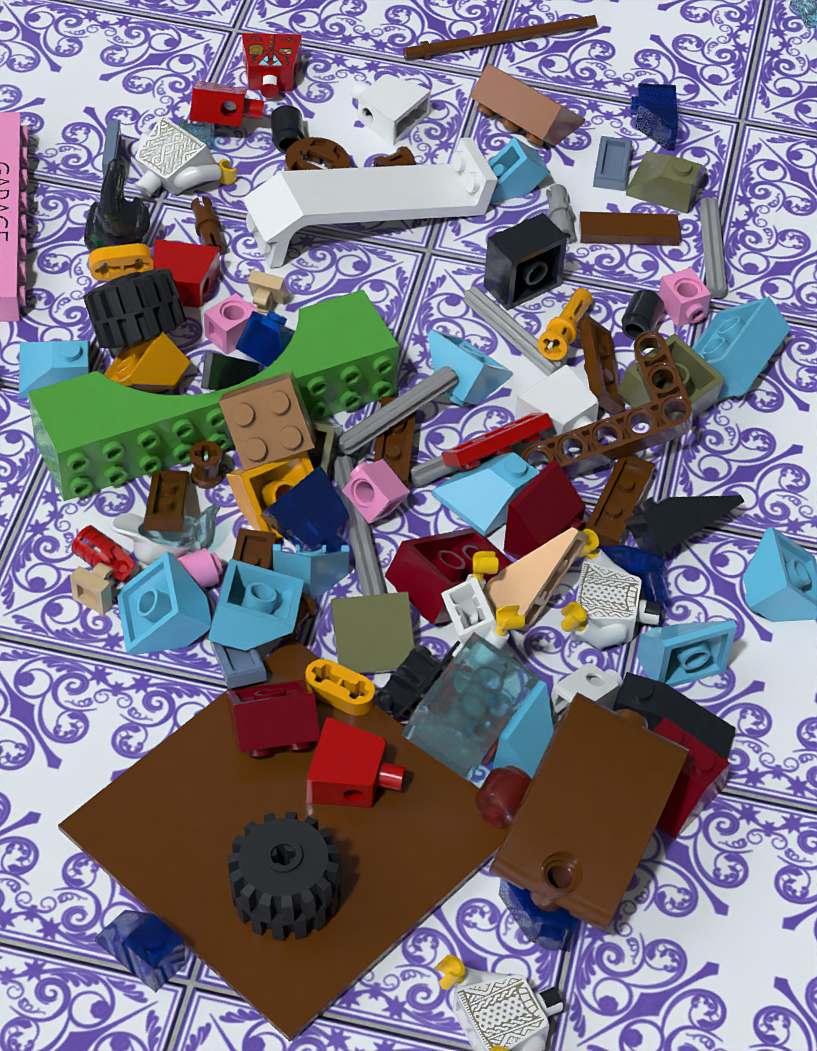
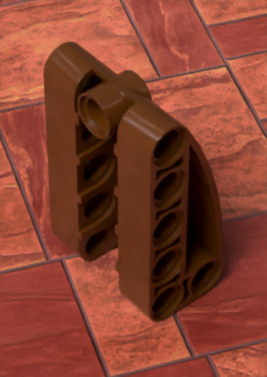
M577 692L547 745L489 872L522 890L524 888L530 890L532 901L540 909L551 912L564 908L569 911L570 915L604 932L612 920L643 856L689 749L648 729L647 720L639 713L628 709H621L615 712ZM549 881L554 882L559 888L554 887Z

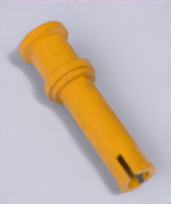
M584 288L576 289L560 316L550 320L546 332L542 333L537 343L539 352L545 358L560 360L566 355L569 345L577 337V325L593 302L592 294ZM550 342H553L551 348L548 349V345L550 344Z

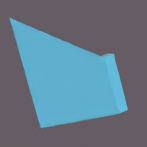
M273 544V571L303 579L302 592L313 601L348 575L349 545H341L340 552L326 554V545H322V548L315 552L304 551L300 545H296V553L281 551V544Z

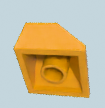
M161 332L155 338L136 343L121 350L103 375L121 385L155 394L164 389L169 391L175 389L184 380L183 372L190 364V360L164 332Z
M307 450L244 471L242 467L226 474L238 508L254 530L276 533V538L279 539L331 516Z

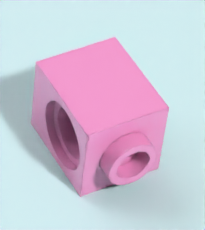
M692 268L661 277L658 295L664 302L665 312L676 327L696 323L707 318L711 293Z
M237 293L231 295L204 312L205 337L222 352L229 355L259 336V312L251 302H246Z
M383 459L369 465L367 462H363L354 468L349 474L350 482L342 490L369 524L391 515L410 493Z

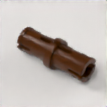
M202 196L204 204L202 207L197 197L191 203V209L196 219V233L201 237L203 245L219 247L220 256L226 248L220 234L222 228L220 220L214 214L211 199Z

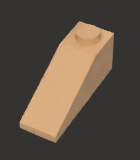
M571 527L501 570L497 576L492 577L486 584L484 593L494 613L496 614V610L502 606L519 605L518 615H524L525 625L519 630L528 632L590 536Z

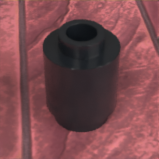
M289 105L280 106L272 111L270 115L272 142L278 151L286 154L288 148L293 143L304 139L302 113L298 108Z
M639 290L633 294L621 319L622 331L628 338L635 340L643 332L654 331L665 307L663 300L657 293L651 290Z

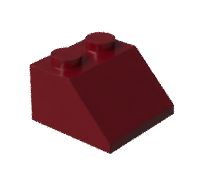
M552 460L508 504L503 551L517 560L571 527L583 531L586 523L583 521L586 505L556 461Z
M304 679L226 691L235 741L240 753L247 752V756H262L271 753V748L285 745H287L288 750H300L310 747L311 741L320 739L315 693Z
M665 717L653 731L689 749L656 825L676 840L724 789L730 762Z

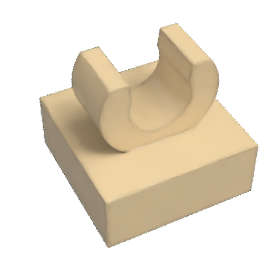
M252 270L247 282L253 297L252 303L256 304L258 312L269 314L273 302L284 305L288 295L285 279Z
M101 562L94 567L92 572L78 566L70 575L73 599L104 616L113 606L111 589L114 581L108 578L113 573V569Z

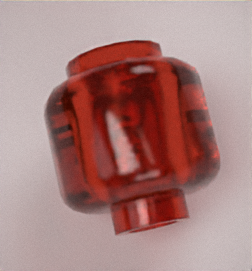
M510 765L505 766V768L492 769L474 797L476 807L481 812V819L494 828H500L501 826L509 827L531 782L530 776L523 770Z

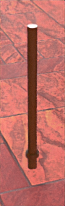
M595 15L434 43L421 41L420 45L403 48V56L405 60L420 57L427 60L432 55L593 28L597 26V19Z

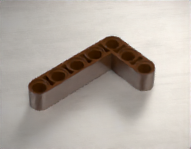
M646 331L637 336L633 345L636 367L650 399L649 403L533 444L525 449L521 458L530 465L537 460L546 461L548 464L554 460L559 463L566 476L571 477L687 434L693 423L692 406L663 336L655 331ZM648 348H654L659 351L654 357H645L641 354ZM661 379L672 382L671 386L665 389L657 388L654 384ZM672 411H681L685 414L681 420L677 421L667 418V415ZM639 423H645L651 427L645 433H636L632 430ZM607 435L617 439L609 446L598 443L600 438ZM570 448L582 450L580 456L576 458L564 456V453Z

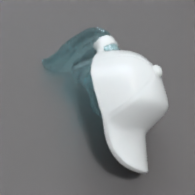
M213 504L207 507L198 519L185 515L183 531H145L144 517L132 513L118 515L114 519L111 528L113 531L133 540L134 554L140 562L152 564L167 551L176 558H179L188 552H195L203 548L208 550L214 541L216 515L220 510V505Z

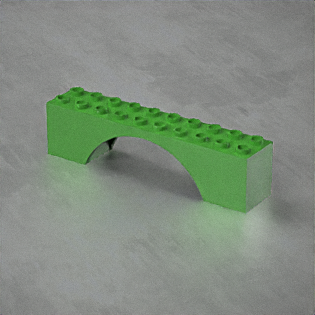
M364 289L300 308L296 331L291 342L277 360L256 376L226 389L197 395L154 394L121 385L107 378L99 371H94L29 391L28 398L34 441L63 501H67L144 475H151L155 470H163L178 464L190 462L189 452L191 447L201 441H212L218 444L222 451L234 447L232 436L219 403L222 394L293 370L309 418L317 420L382 400V396L390 397L396 395L399 345Z

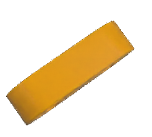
M139 243L98 248L92 251L88 257L91 276L99 281H110L130 273L152 270L154 261L151 248Z
M318 659L307 666L305 681L314 691L316 699L354 716L364 715L373 708L375 703V686L367 677L327 659ZM325 675L330 677V680L324 679L321 683L316 681V678L322 679ZM358 692L364 693V696L359 695L356 699L350 698L351 695H357Z

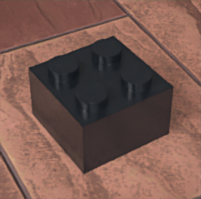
M541 213L488 237L483 287L508 311L561 286L567 236L544 213Z

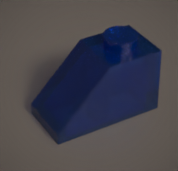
M638 83L636 96H631L629 108L630 115H635V128L667 151H674L678 132L676 85Z
M268 310L267 315L252 311L235 349L269 367L285 351L296 330L285 325L288 319L276 312Z
M501 879L499 896L527 940L537 943L546 950L570 952L578 918L570 915L569 911L564 908L551 912L540 909L532 901L530 890L526 888L522 890ZM549 881L554 887L559 888L554 882Z
M124 910L95 937L97 944L155 993L186 965L184 939L153 913Z

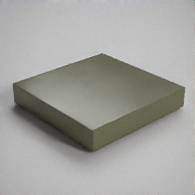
M408 592L331 599L337 663L361 675L396 672L397 667L402 664L409 655V652L415 648Z

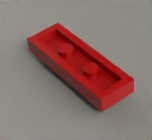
M530 413L443 451L441 455L445 466H457L461 470H467L480 465L481 457L491 454V457H495L511 451V444L521 440L522 443H528L541 438V431L553 425L548 413Z

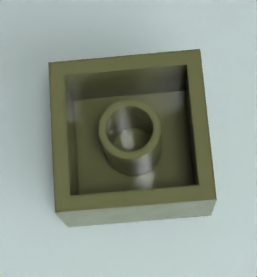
M674 333L665 341L691 402L692 419H695L716 403L725 378ZM652 349L644 356L654 357L659 351ZM633 363L626 369L618 394L634 408L650 402L636 363ZM661 379L654 386L665 389L671 386L672 382ZM672 411L667 415V418L677 421L681 420L685 414L681 411Z

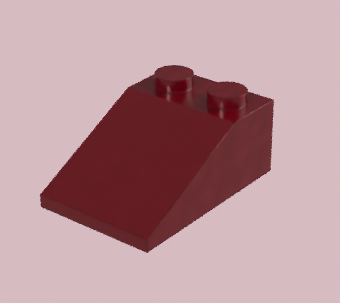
M468 528L402 541L384 577L395 587L397 592H408L409 601L420 611L421 616L432 624L452 620L441 593L465 582L468 575L473 574V556L476 552L494 551L495 557L498 558L497 574H483L486 584L492 577L497 576L501 570L513 564V562L485 536L481 535L474 528Z

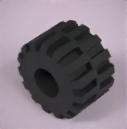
M158 268L123 275L90 290L83 296L100 348L114 349L143 342L159 336L161 332L166 334L175 330L187 321L171 269Z
M286 811L285 818L276 819L275 813L263 815V824L258 825L251 821L244 827L245 837L236 835L232 842L233 853L228 854V870L233 906H237V914L241 921L245 924L251 920L252 931L261 936L265 933L266 929L272 930L274 940H284L286 932H294L296 939L306 937V928L312 926L318 931L326 925L325 914L334 916L338 908V897H341L338 846L333 844V835L327 827L318 830V820L307 816L304 821L298 820L297 812Z

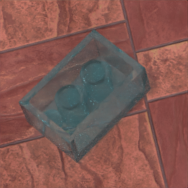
M473 632L416 707L401 735L470 781L498 742L504 729L535 687L540 676Z

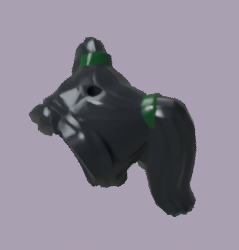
M112 159L108 163L101 188L99 203L93 202L89 209L84 230V243L89 251L101 248L105 244L112 246L141 244L143 236L150 228V215L148 207L136 196L132 202L127 201L124 197L126 169L124 163L117 159Z

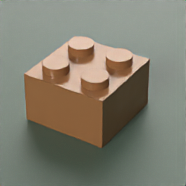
M293 370L222 394L219 403L244 471L315 447L317 438Z

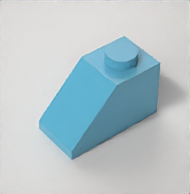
M515 137L488 162L498 179L489 204L528 195L550 173L539 153Z

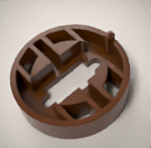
M319 137L304 138L296 141L288 148L285 155L284 171L322 169L303 160V156L300 154H304V159L308 158L318 164L325 160L324 166L328 169L349 168L350 158L346 150L332 140Z

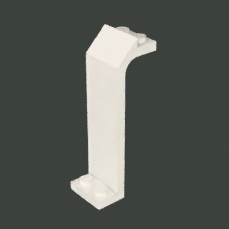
M470 137L460 138L456 152L452 156V164L280 171L242 198L249 212L246 217L247 229L249 232H252L260 254H263L269 267L273 268L282 267L291 237L296 231L308 225L485 215L498 179L475 141Z

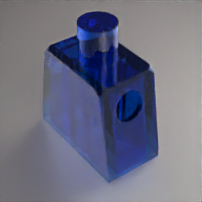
M321 466L313 470L260 515L267 524L295 548L296 545H300L301 549L310 552L320 544L321 546L326 545L327 553L341 551V545H349L337 529L351 518L350 514Z

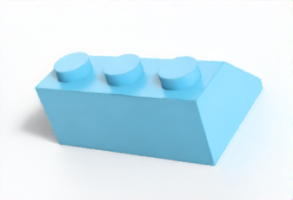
M769 296L719 311L692 346V349L725 378L718 398L722 399L734 395L740 397L752 389L753 381L759 373L767 368L768 360L774 352L782 347L783 339L791 328Z

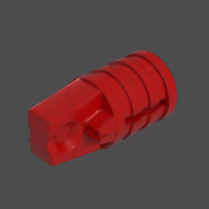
M92 525L83 528L72 543L71 551L73 554L80 557V559L87 562L93 568L100 562L112 568L113 573L110 577L124 584L131 581L140 568L122 549L121 545L114 542ZM84 538L88 540L87 544L82 541ZM96 546L101 550V552L98 553L92 548Z

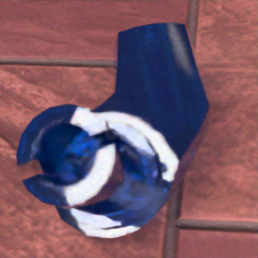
M606 545L596 548H600L615 564L626 572L642 580L641 583L647 601L661 603V610L665 609L662 602L665 603L666 607H670L672 600L669 597L664 580L668 569L659 555L627 545Z

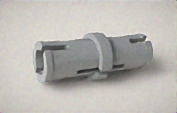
M561 184L551 185V190H546L549 203L547 217L567 236V244H570L571 239H575L572 225L574 212L572 206L568 203L567 189Z

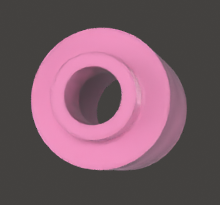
M206 548L177 558L201 590L219 583L218 575L223 574V569L215 552L210 554Z

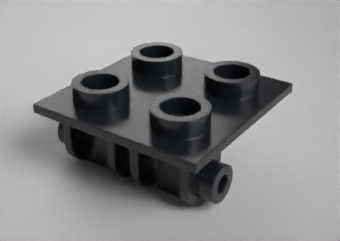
M458 640L437 662L431 658L432 653L427 647L419 646L418 648H413L402 664L397 667L396 672L390 676L387 683L377 693V706L384 711L391 710L394 713L392 718L395 720L401 715L408 718L419 704L422 705L436 688L435 683L440 677H443L457 661L452 654L461 642Z

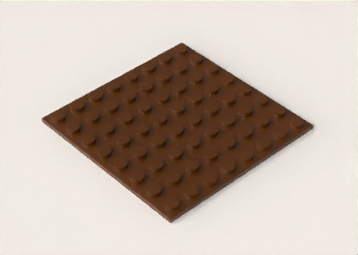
M292 637L262 661L266 670L267 680L227 689L226 691L305 680L307 666L320 658ZM325 675L322 679L316 678V681L321 683L324 679L330 680V677ZM225 691L58 824V829L290 1042L498 852L514 816L486 793L479 803L476 804L483 791L432 749L415 743L416 736L384 710L380 709L375 703L368 713L354 716L316 698L320 736L326 717L380 736L387 741L385 762L406 767V773L401 791L378 786L374 803L368 808L306 802V779L319 740L311 741L310 747L300 750H288L287 745L273 747L271 748V753L262 756H247V752L240 753L235 741ZM358 692L357 695H351L350 698L356 699L359 695L364 696V694ZM286 811L297 812L298 820L304 821L307 816L318 820V830L327 827L333 835V844H337L339 850L341 897H338V908L334 916L325 914L326 925L318 931L310 926L306 928V937L296 939L294 932H286L284 940H274L272 930L266 929L265 933L261 936L252 931L251 920L244 924L238 917L237 906H233L228 854L233 853L232 842L236 835L245 837L244 827L251 821L260 825L264 823L263 815L275 813L276 819L285 818Z

